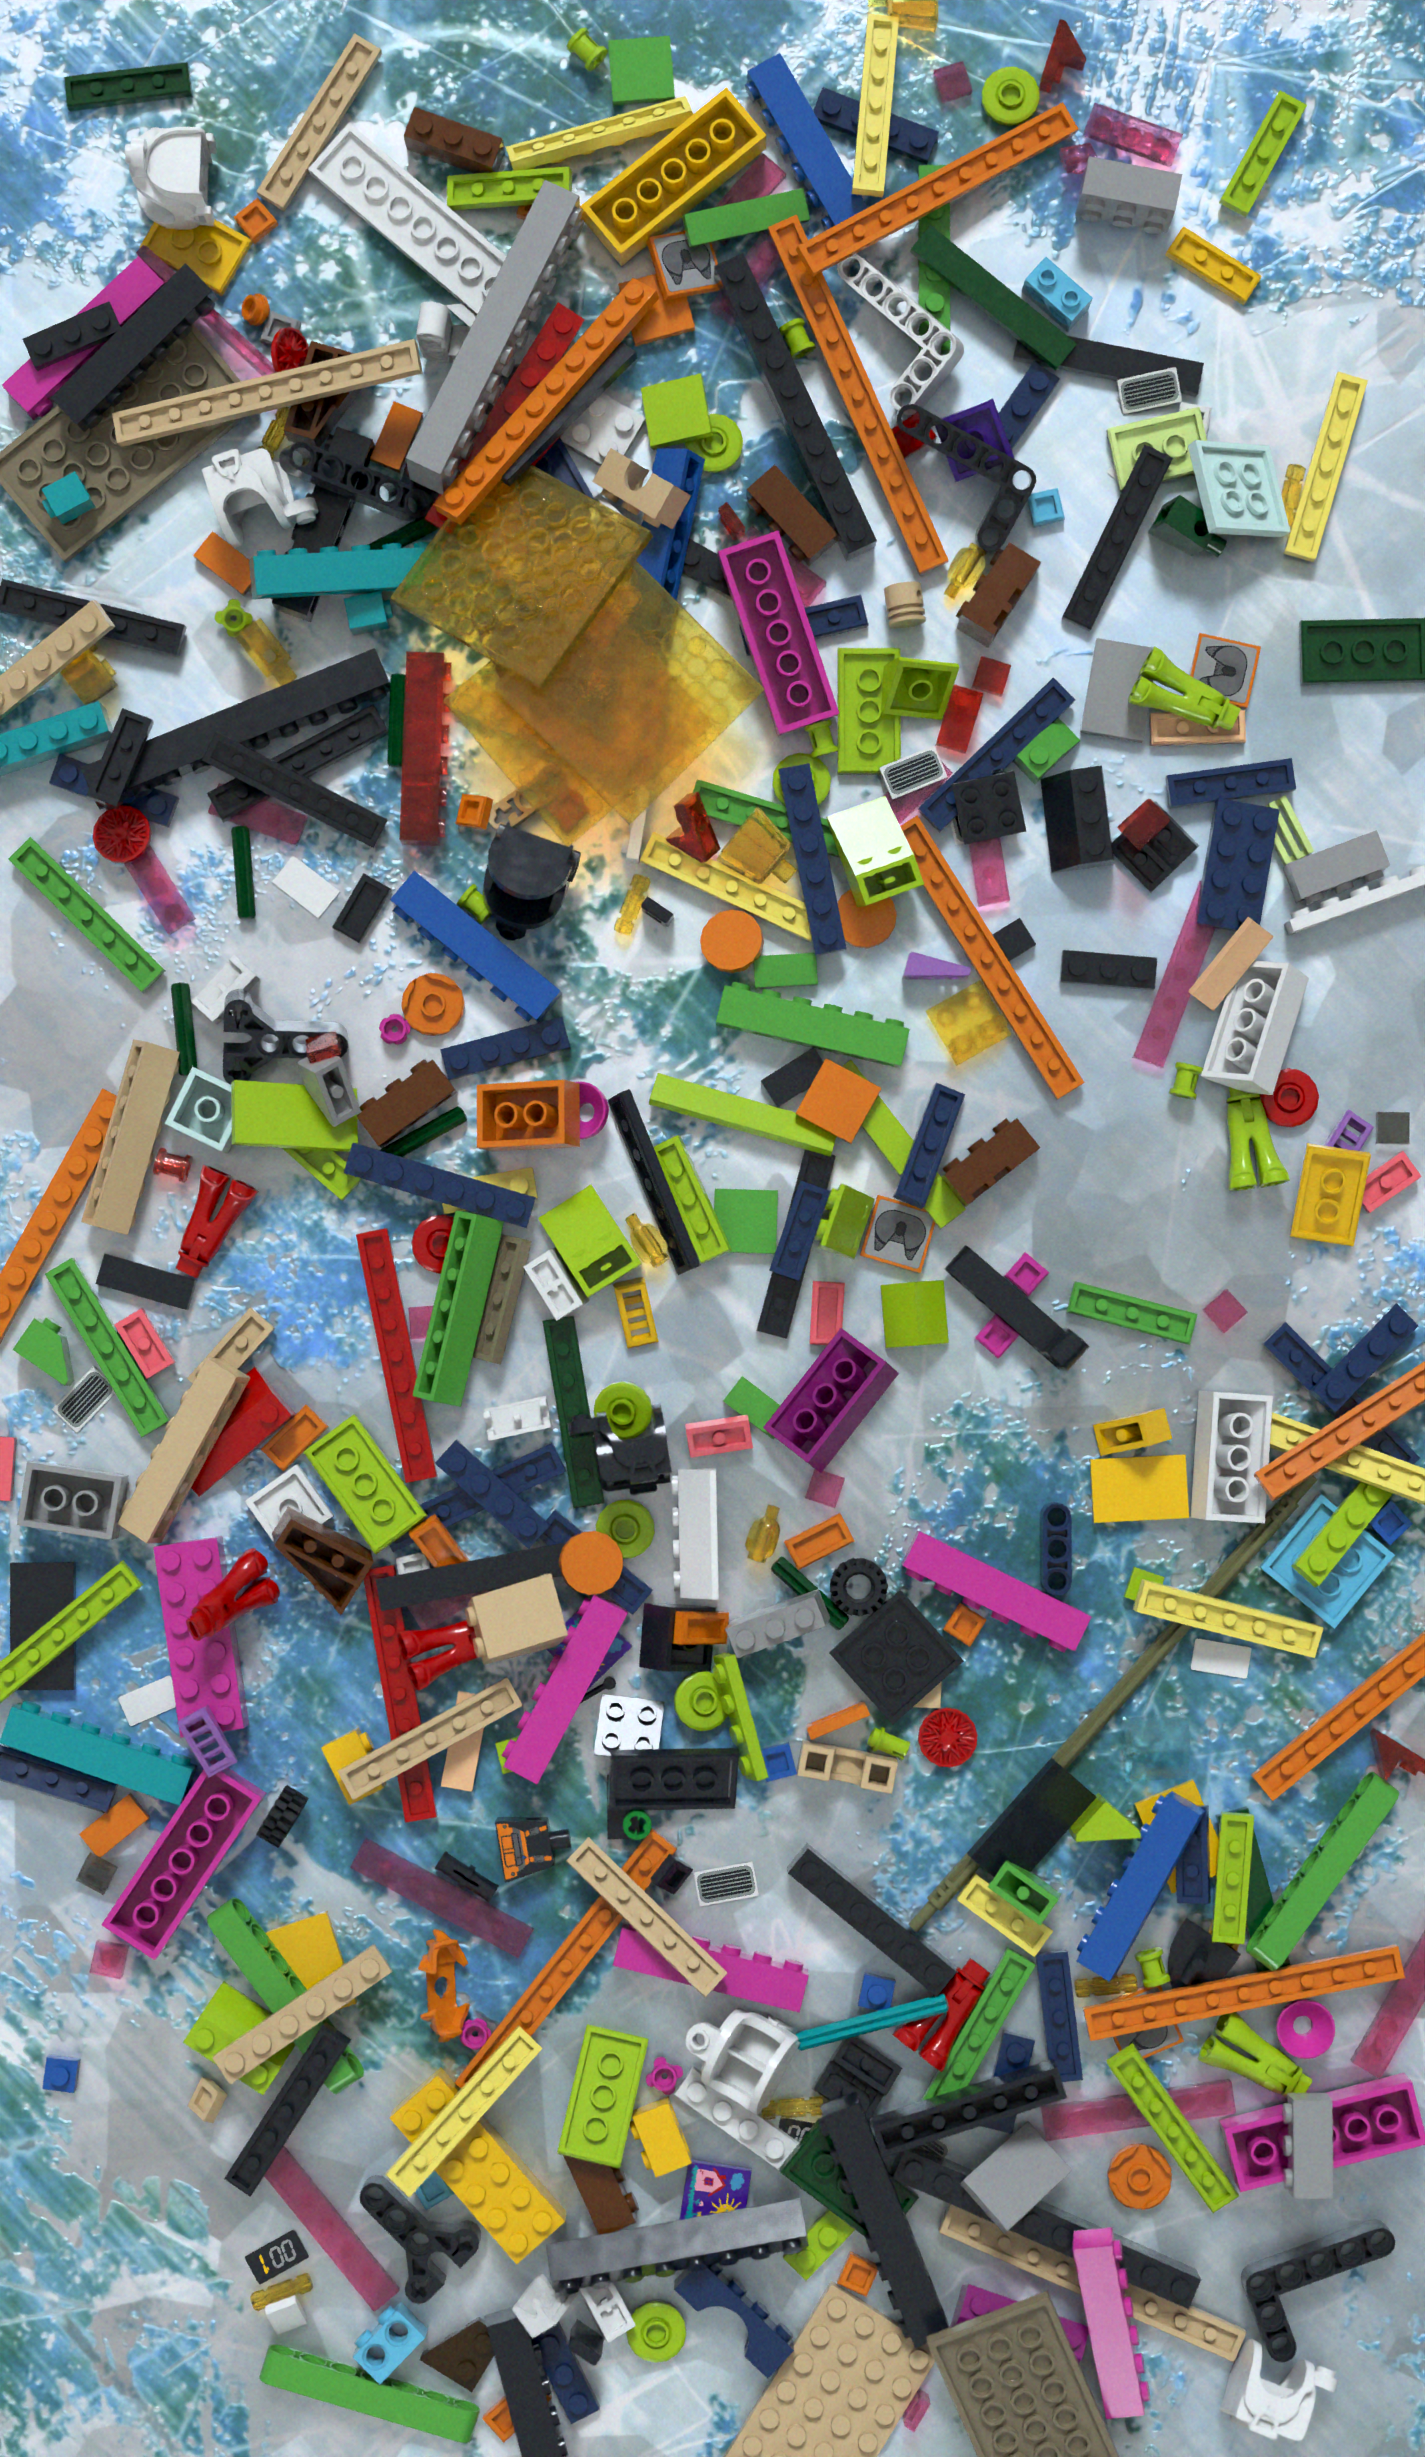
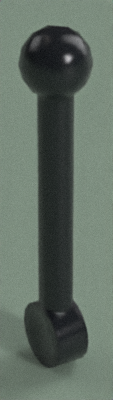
M611 1676L606 1677L603 1684L585 1693L581 1703L605 1689L611 1690L615 1688V1679Z

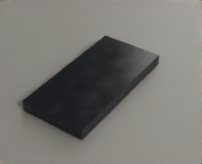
M76 1562L10 1563V1653L76 1599ZM76 1641L18 1690H75Z
M738 1748L610 1750L608 1811L735 1809L739 1760Z
M1051 1757L967 1854L993 1877L996 1876L1006 1860L1031 1872L1097 1797Z

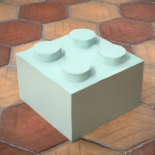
M192 1067L165 1124L228 1154L232 1146L231 1085Z

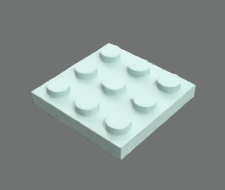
M1195 440L1188 445L1209 533L1284 537L1290 532L1269 445Z

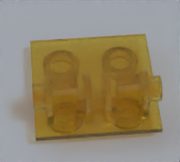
M980 980L925 1011L956 1066L1011 1035L1007 1028L1008 1023L1002 1014H999Z

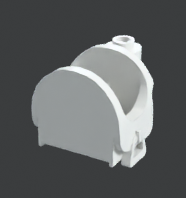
M153 127L139 136V138H132L131 144H125L126 164H129V172L137 188L140 205L152 221L165 228L177 230L194 229L199 225L214 226L212 207L208 206L209 163H212L211 154H215L217 148L213 133H205L204 129L199 127Z
M232 449L213 456L211 459L214 465L202 469L217 520L224 535L233 547L243 545L244 543L242 519L245 512L251 507L263 503L269 504L284 530L293 528L295 522L302 525L316 519L315 515L319 512L316 501L312 497L294 500L287 473L281 468L279 462H274L271 459L270 453L265 449H257L240 455L238 449Z
M740 2008L734 2010L727 2017L720 2029L709 2023L702 2022L692 2026L686 2035L687 2049L693 2055L703 2060L701 2081L756 2115H759L761 2110L769 2105L801 2043L798 2042L797 2036L791 2032L793 2027L769 2014L766 2018ZM699 2033L702 2034L705 2038V2043L703 2045L699 2044L697 2041V2036Z
M1248 2339L1241 2347L1233 2363L1219 2411L1231 2415V2422L1271 2439H1276L1277 2434L1294 2441L1302 2440L1305 2437L1314 2406L1315 2386L1335 2393L1339 2381L1334 2379L1336 2372L1317 2365L1315 2370L1312 2362L1300 2359L1279 2385L1260 2378L1262 2346L1260 2342Z

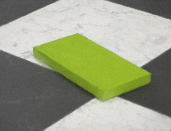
M901 648L837 649V708L839 711L837 715L838 775H882L880 767L901 759V716L882 713L884 665L897 657H901Z
M242 1080L231 1082L232 1145L350 1152L352 1143L358 1144V1119L356 1115L335 1127L332 1126L306 1090L305 1085ZM352 1088L357 1100V1088Z
M353 1414L304 1451L306 1457L375 1554L380 1553L428 1517L357 1415Z
M586 2025L557 2154L620 2169L649 2039Z

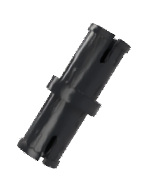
M447 1851L444 1852L435 1867L436 1870L441 1871L458 1882V1887L461 1889L466 1887L486 1900V1902L491 1900L499 1887L498 1884L493 1883L476 1872V1867L465 1865L448 1854Z

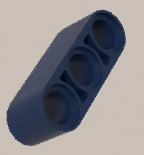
M1049 1502L1043 1506L1040 1512V1582L1044 1590L1056 1596L1068 1592L1072 1583V1517L1070 1510L1065 1505L1059 1502ZM1053 1508H1060L1064 1515L1062 1522L1058 1525H1051L1048 1522V1513ZM1053 1540H1060L1064 1546L1062 1554L1058 1557H1051L1047 1550L1049 1543ZM1053 1572H1061L1064 1577V1583L1057 1589H1052L1048 1585V1577Z

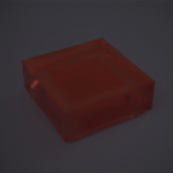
M728 502L718 508V519L732 539L739 540L745 535V526Z
M981 656L971 688L1002 697L1011 665Z
M336 1030L305 1039L307 1056L310 1063L341 1054L339 1037Z

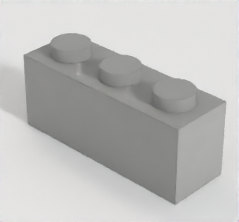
M1376 830L1290 862L1283 867L1295 902L1305 900L1308 905L1324 899V892L1335 889L1336 894L1353 888V882L1364 878L1367 883L1383 877L1382 871L1388 868L1390 863Z
M819 1589L731 1620L726 1627V1632L736 1657L740 1658L826 1627L830 1616Z
M1288 2093V2103H1283L1282 2107L1283 2121L1288 2123V2136H1283L1284 2156H1288V2169L1283 2170L1284 2188L1289 2189L1294 2199H1333L1332 2099L1327 2093Z

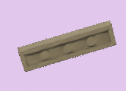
M502 1234L473 1358L501 1364L518 1294L521 1289L525 1270L523 1266L526 1265L532 1241Z

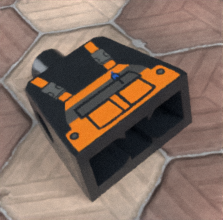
M497 1817L495 1821L505 1882H510L554 1866V1851L572 1848L569 1829L551 1831L548 1817Z

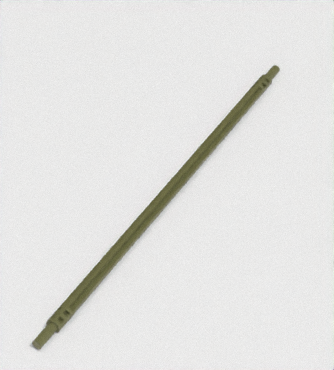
M1311 1476L1294 1487L1288 1495L1286 1493L1282 1495L1265 1515V1523H1258L1197 1593L1218 1598L1299 1507L1297 1503L1318 1479L1315 1476ZM1171 1621L1055 1752L1052 1758L1063 1768L1067 1769L1192 1626ZM966 1853L927 1897L929 1901L908 1925L918 1933L938 1909L942 1911L978 1870L980 1865Z

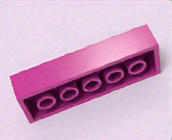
M779 531L718 551L717 557L777 736L837 716L839 711Z
M215 1536L153 1547L178 1721L208 1705L222 1732L245 1728L249 1725L235 1621L213 1636L204 1637L200 1641L192 1638L186 1625V1620L192 1615V1609L198 1604L199 1599L216 1587L228 1574L223 1537ZM202 1719L191 1725V1728L195 1731L206 1725V1723ZM179 1728L180 1738H183L184 1736ZM209 1730L203 1734H209L212 1732Z
M213 1758L210 1764L213 1765L219 1761ZM228 1767L211 1777H208L205 1770H203L101 1925L153 1960H156L267 1793Z
M1405 2073L1326 2092L1332 2099L1333 2168L1425 2145V2130L1412 2081ZM1283 2104L1219 2120L1234 2182L1240 2192L1283 2182V2170L1288 2169V2156H1284L1283 2136H1288V2123L1283 2121Z

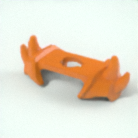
M434 1929L435 1939L426 1941V1945L430 1948L428 1954L422 1956L418 1969L426 1972L428 2012L420 2016L422 2020L431 2022V2029L440 2035L438 2041L445 2043L462 2034V2027L470 2008L469 2003L459 2007L456 2003L454 1968L456 1961L464 1967L467 1966L468 1961L459 1946L458 1940L451 1939L445 1932ZM440 1977H444L447 1981V1989L443 1993L442 1998L435 1992V1983Z

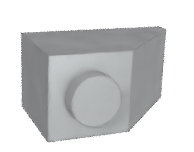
M322 1048L297 1062L306 1090L332 1126L335 1127L361 1112L342 1058Z

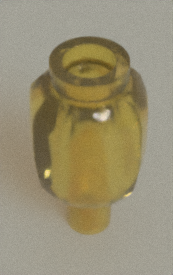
M970 543L968 548L964 547L958 551L948 569V580L950 583L944 592L946 596L954 600L961 589H968L977 581L986 566L984 556L987 552L974 543Z
M636 1213L629 1215L625 1221L631 1228L630 1242L638 1257L643 1263L651 1264L653 1268L664 1264L669 1259L666 1253L668 1245L660 1232L650 1223H642Z
M768 1504L765 1515L753 1522L745 1542L746 1550L749 1552L747 1558L765 1564L767 1558L773 1556L780 1536V1526L776 1521L780 1508Z

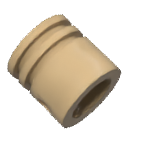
M901 582L884 588L890 628H908L926 622V616H924L925 609L922 608L924 602L920 582Z

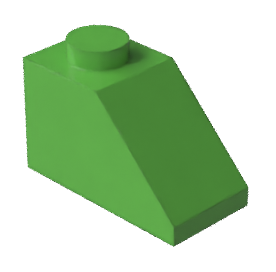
M1058 718L1019 752L1013 763L1036 784L1081 740Z
M46 1317L44 1320L34 1318L12 1350L64 1386L71 1385L74 1381L67 1336L60 1332L62 1326L49 1317Z
M1007 1860L988 1885L989 1889L1039 1925L1043 1923L1061 1896L1060 1892L1038 1876Z

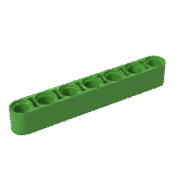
M1375 1772L1368 1773L1361 1780L1248 1941L1246 1946L1248 1954L1271 1971L1277 1970L1283 1964L1397 1801L1399 1791Z
M236 1897L231 1898L207 1916L208 1925L272 2013H275L307 1990L240 1899ZM328 2017L293 2041L302 2054L305 2053L324 2022L334 2027ZM349 2046L324 2082L326 2087L334 2094L341 2093L364 2076L363 2066Z
M277 2344L268 2346L259 2376L263 2383L461 2443L471 2442L480 2413V2407L472 2402L389 2377L379 2384L366 2370Z

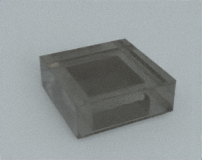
M1376 1112V1144H1409L1410 1112Z
M90 1852L76 1881L104 1895L118 1867Z

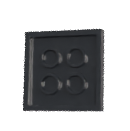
M901 1589L896 1591L879 1609H876L874 1613L829 1651V1654L892 1725L964 1662Z

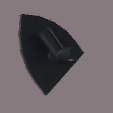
M1186 1918L1177 1931L1170 1947L1168 1972L1172 1989L1223 1979L1234 1966L1241 1953L1223 1942H1212L1209 1932Z

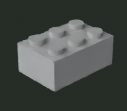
M1089 156L1081 182L1075 215L1082 216V219L1088 222L1104 220L1113 222L1114 226L1120 228L1135 226L1143 228L1145 232L1151 234L1167 233L1176 211L1183 174Z
M29 1461L26 1465L17 1525L108 1540L119 1538L120 1525L117 1523L121 1517L129 1475L41 1461Z

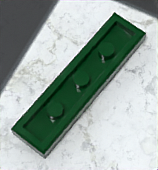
M188 62L64 77L66 103L69 111L193 97Z

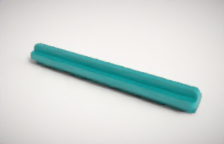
M940 1994L937 1997L932 1996L796 2033L798 2042L801 2043L798 2049L803 2051L943 2014L949 2009L948 2001L944 1994Z

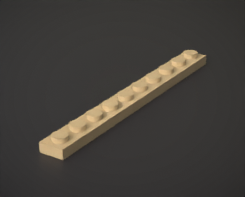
M415 339L114 412L112 416L116 440L121 447L423 374L418 344Z
M951 2204L948 2205L938 2228L939 2233L1082 2295L1075 2259L1010 2230L1004 2234L996 2224ZM1128 2283V2289L1124 2290L1126 2297H1132L1134 2317L1132 2318L1227 2360L1235 2361L1247 2333L1244 2328L1190 2305L1189 2309H1186Z

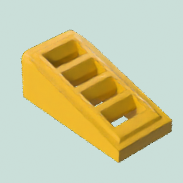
M644 1277L614 1283L613 1287L627 1348L659 1342ZM640 1290L641 1294L624 1298L622 1296V1293ZM643 1302L644 1307L625 1309L626 1305ZM646 1315L647 1319L628 1323V1318ZM649 1327L650 1332L631 1336L630 1331Z

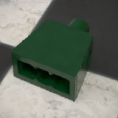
M1181 495L1162 505L1148 531L1151 535L1191 556L1205 550L1215 557H1219L1227 544L1225 539L1215 533L1208 532L1204 511Z

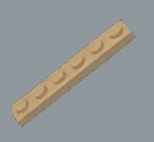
M354 33L256 192L259 197L285 212L308 175V168L323 151L382 55L380 48Z
M91 600L0 675V720L115 627L98 601Z
M506 1677L339 1769L337 1772L353 1800L523 1705L510 1680Z
M589 1837L566 1860L704 1998L727 1975V1972Z
M374 1943L214 2054L212 2059L229 2084H232L392 1972L391 1967Z

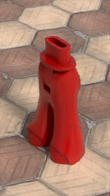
M203 1165L200 1172L197 1201L183 1234L180 1245L181 1250L178 1251L180 1258L175 1267L194 1278L199 1277L203 1267L210 1265L209 1263L218 1253L237 1218L250 1205L259 1192L256 1188L241 1180L232 1179L221 1209L215 1219L211 1221L215 1208L232 1176L207 1165Z
M256 1548L246 1550L237 1559L224 1579L210 1592L202 1596L198 1604L192 1609V1615L186 1620V1625L194 1640L200 1641L204 1637H211L228 1627L244 1614L278 1602L280 1596L278 1585L270 1577H260L267 1573L268 1561Z
M467 1620L435 1629L398 1632V1645L404 1660H409L446 1645H452V1648L447 1651L406 1665L409 1678L417 1691L426 1688L451 1669L479 1658L476 1656L473 1646V1639L476 1638L473 1626L469 1627Z
M969 1958L962 1969L957 1967L956 1970L958 1972L938 1994H944L947 1998L949 2009L946 2012L947 2015L918 2052L925 2061L943 2072L948 2062L953 2043L961 2027L975 2008L982 1990L985 1989L983 1983L991 1974L972 1958ZM942 2014L901 2024L894 2031L893 2035L908 2048L916 2052L928 2031Z

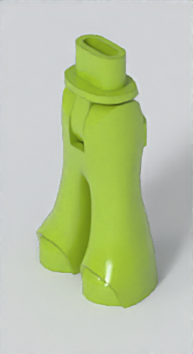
M1154 646L1139 672L1141 676L1134 683L1128 702L1137 706L1161 709L1197 724L1211 726L1213 729L1220 726L1231 731L1241 708L1230 704V699L1228 697L1225 698L1216 689L1182 671L1171 662L1162 650ZM1148 679L1156 681L1166 687H1169L1183 694V696L1171 693L1154 684L1153 682L1149 681Z
M1229 1087L1230 1098L1226 1100L1228 1104L1227 1122L1231 1149L1228 1176L1229 1191H1244L1257 1187L1250 1156L1249 1139L1253 1143L1259 1187H1270L1290 1181L1288 1172L1281 1163L1274 1148L1265 1109L1259 1099L1260 1094L1246 1093Z
M1237 2012L1224 2014L1219 2017L1214 2029L1216 2034L1256 2058L1250 2059L1238 2053L1211 2034L1200 2049L1199 2061L1213 2067L1232 2071L1269 2091L1281 2094L1283 2097H1287L1288 2093L1307 2092L1312 2079L1303 2074L1302 2068L1297 2066L1287 2055L1256 2034Z

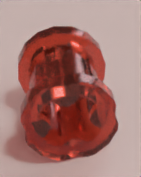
M161 1147L154 1162L153 1173L155 1175L163 1173L177 1177L179 1182L185 1183L193 1158L190 1155L182 1157L169 1153L166 1148Z

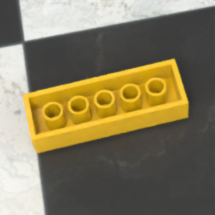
M726 87L580 206L583 210L582 220L622 267L647 246L646 241L649 237L661 235L681 219L684 214H687L766 149L767 135Z
M440 2067L392 2110L389 2118L412 2144L460 2091V2088ZM484 2116L477 2121L435 2168L437 2174L516 2265L565 2222L567 2211Z

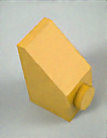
M1165 1408L1137 1413L1093 1425L1101 1456L1147 1447L1172 1439Z

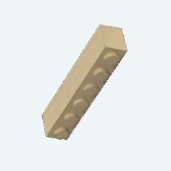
M133 1039L81 1222L128 1235L129 1229L134 1225L136 1204L144 1191L146 1169L153 1160L152 1148L155 1138L160 1134L162 1128L161 1117L164 1107L170 1100V1085L173 1076L176 1075L179 1069L178 1057L180 1052L146 1041Z
M206 1358L198 1366L195 1373L196 1378L191 1388L183 1394L180 1400L181 1406L177 1414L169 1420L165 1428L166 1434L151 1453L150 1464L146 1471L138 1477L135 1484L137 1488L132 1497L122 1506L121 1517L117 1524L145 1543L162 1542L250 1380L249 1376L222 1359Z

